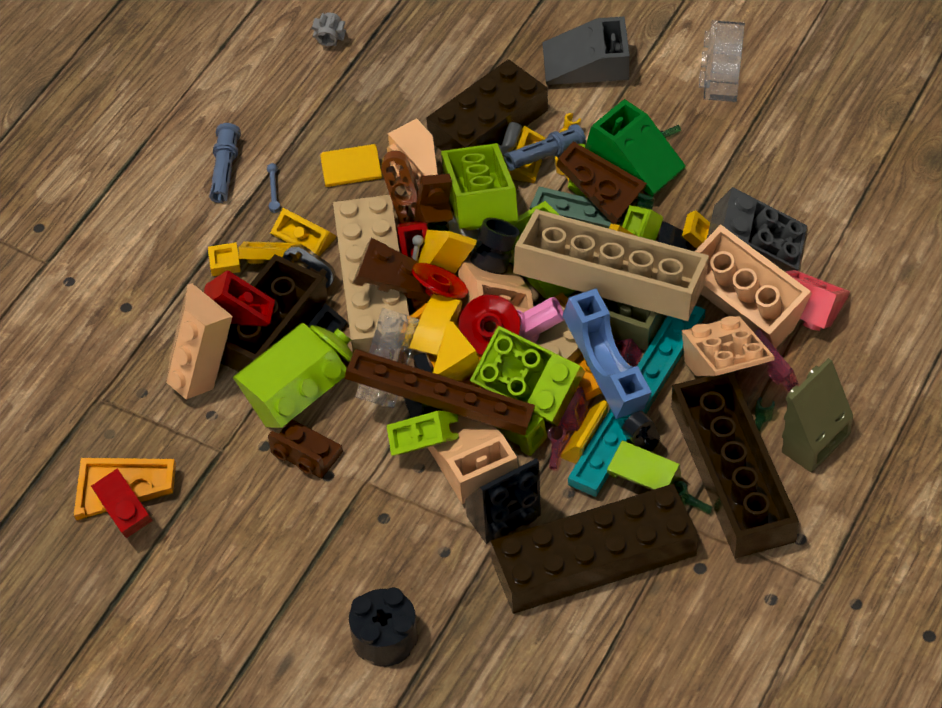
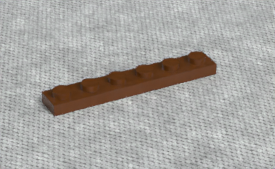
M355 349L345 373V379L524 436L535 408L533 404Z

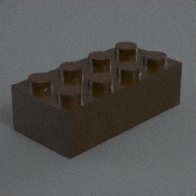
M507 59L426 117L427 130L433 135L434 145L441 151L493 143L502 145L510 122L518 123L523 128L548 111V87L510 59Z
M274 254L250 284L275 300L270 324L267 326L230 324L220 363L240 372L301 323L307 325L328 300L324 276Z

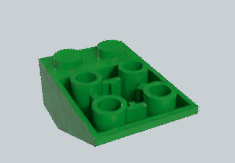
M626 99L622 100L591 126L585 148L647 183L645 192L652 197L686 167L648 114Z

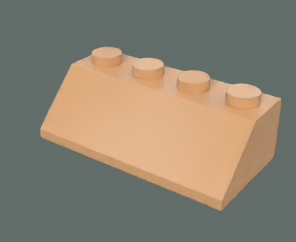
M720 224L695 250V252L709 255L706 282L700 294L727 315L740 316L761 341L775 350L795 329L811 296V291Z

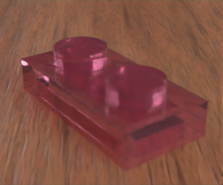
M760 329L754 331L755 335L774 355L775 360L766 364L769 367L767 372L775 384L779 385L782 383L788 391L794 386L799 385L794 370Z

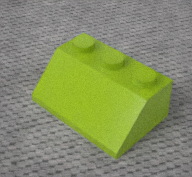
M301 323L233 376V379L265 427L282 428L345 377L347 368L332 346L307 325Z

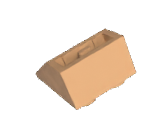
M417 118L388 133L389 146L387 147V152L397 150L403 152L408 157L418 189L421 176L438 175L433 135ZM392 161L390 166H394L397 178L400 176V165H396L395 161ZM404 185L407 194L410 195L412 190Z
M468 255L458 269L459 278L469 290L467 296L461 298L463 302L462 310L474 298L489 294L507 299L516 310H520L523 313L534 307L531 290L520 275L513 273L514 267L512 264L508 265L504 273H491L476 267L470 260L471 256ZM490 321L485 324V330L491 331L496 328L494 322Z
M727 316L722 318L721 321L697 324L690 329L682 330L685 363L695 376H717L775 360L774 355L740 316Z
M461 415L458 416V422L449 424L450 431L459 434L458 439L428 447L461 504H464L465 499L480 487L518 468L516 454L496 427Z

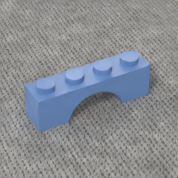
M597 288L569 297L562 316L615 418L618 419L643 410L652 392L639 367L630 366L620 355L611 331L610 313Z

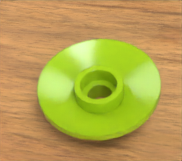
M311 325L309 327L332 346L339 356L348 363L350 362L353 353L347 344L351 339L337 328L333 333L319 326Z

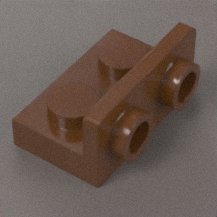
M293 419L286 424L279 434L271 431L268 435L271 453L281 461L287 460L296 465L303 473L313 474L321 479L343 453L342 445Z

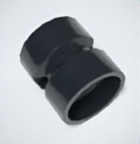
M484 219L478 234L479 241H476L470 257L471 262L476 267L487 272H506L512 256L511 251L514 250L520 234L519 229L502 219Z

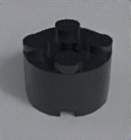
M395 587L376 589L358 596L352 601L349 613V626L353 647L357 655L363 660L365 658L380 667L393 666L406 660L414 645L416 646L418 631L414 606L403 592Z

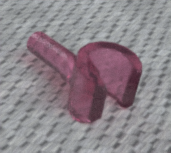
M552 426L548 430V438L552 441L549 464L551 469H557L561 444L566 443L569 438V432L565 427L563 428L562 437L558 440L554 438L555 427Z

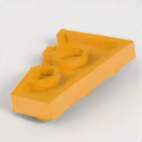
M81 458L74 508L75 519L80 520L107 512L91 485L117 468L140 502L173 493L176 471L175 460Z

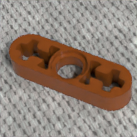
M393 150L386 153L383 157L381 171L399 223L414 222L415 220L411 216H407L408 205L411 204V210L414 215L419 189L408 157L401 151ZM392 161H395L396 165H400V176L397 178L394 166H390ZM400 185H406L412 190V193L409 196H401L396 192V188Z

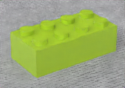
M498 143L441 151L443 174L450 173L452 180L449 199L459 229H479L486 218L502 219L509 223L518 221L516 188Z

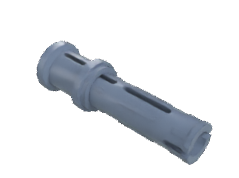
M223 123L216 128V136L218 138L217 143L213 147L215 166L209 198L216 203H223V201L228 199L232 162L238 156L236 145L237 140L241 137V130L238 126L231 123Z
M573 124L569 126L568 130L560 133L558 131L551 132L545 140L505 153L504 161L507 168L512 171L548 156L560 157L573 141L586 145V137L582 128L578 124Z

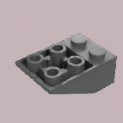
M625 16L596 18L542 42L546 85L629 80L630 55Z
M734 187L714 205L707 238L721 224L780 269L785 271L799 270L807 225Z

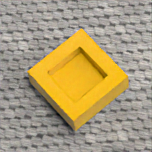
M696 210L688 213L682 237L697 249L707 239L710 222Z
M237 242L208 247L212 276H219L227 270L232 273L241 272Z

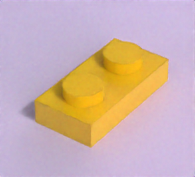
M244 241L238 247L239 259H247V263L261 264L265 260H270L274 254L283 258L284 252L290 246L295 244L302 245V243ZM297 252L295 255L290 253L293 257L291 262L297 261L302 254L300 252Z

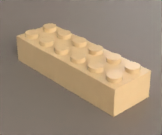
M390 195L333 202L353 353L355 349L371 354L401 349L402 355L414 354V351L409 348L412 341V330L407 298L403 292L392 289L388 293L377 290V285L364 283L363 286L352 284L366 245L371 237L399 251Z
M535 209L515 245L513 273L580 292H587L597 288L602 298L688 321L706 282L709 255Z

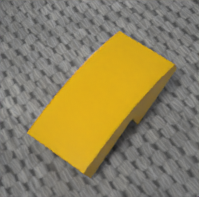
M433 294L421 315L409 348L413 351L438 356L446 322L451 321L456 325L463 302Z

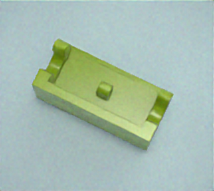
M434 411L387 425L391 456L409 453L458 439L459 434L452 433L449 428V424L458 422V415L446 411Z
M623 440L607 468V473L611 474V477L617 478L620 476L651 490L674 484L676 487L682 477L679 463Z

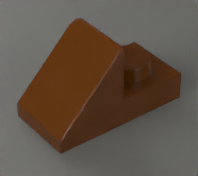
M450 173L420 177L414 214L415 221L430 223L453 220L449 205L452 186Z

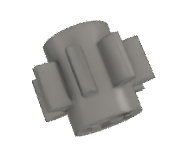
M322 13L320 19H314L311 28L314 30L313 38H316L318 43L323 46H336L338 40H344L346 33L344 29L345 21H342L335 13Z

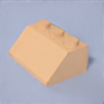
M193 283L187 285L169 357L166 381L168 385L186 400L214 389L233 317Z

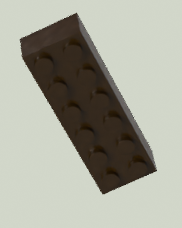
M733 372L717 376H705L672 385L671 408L734 558L795 543L799 520Z
M670 484L491 540V559L512 613L515 614L697 556L698 534L675 485Z

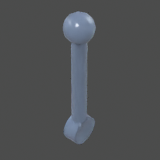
M274 163L267 165L271 188L269 210L272 213H277L281 207L277 201L275 173L278 167Z

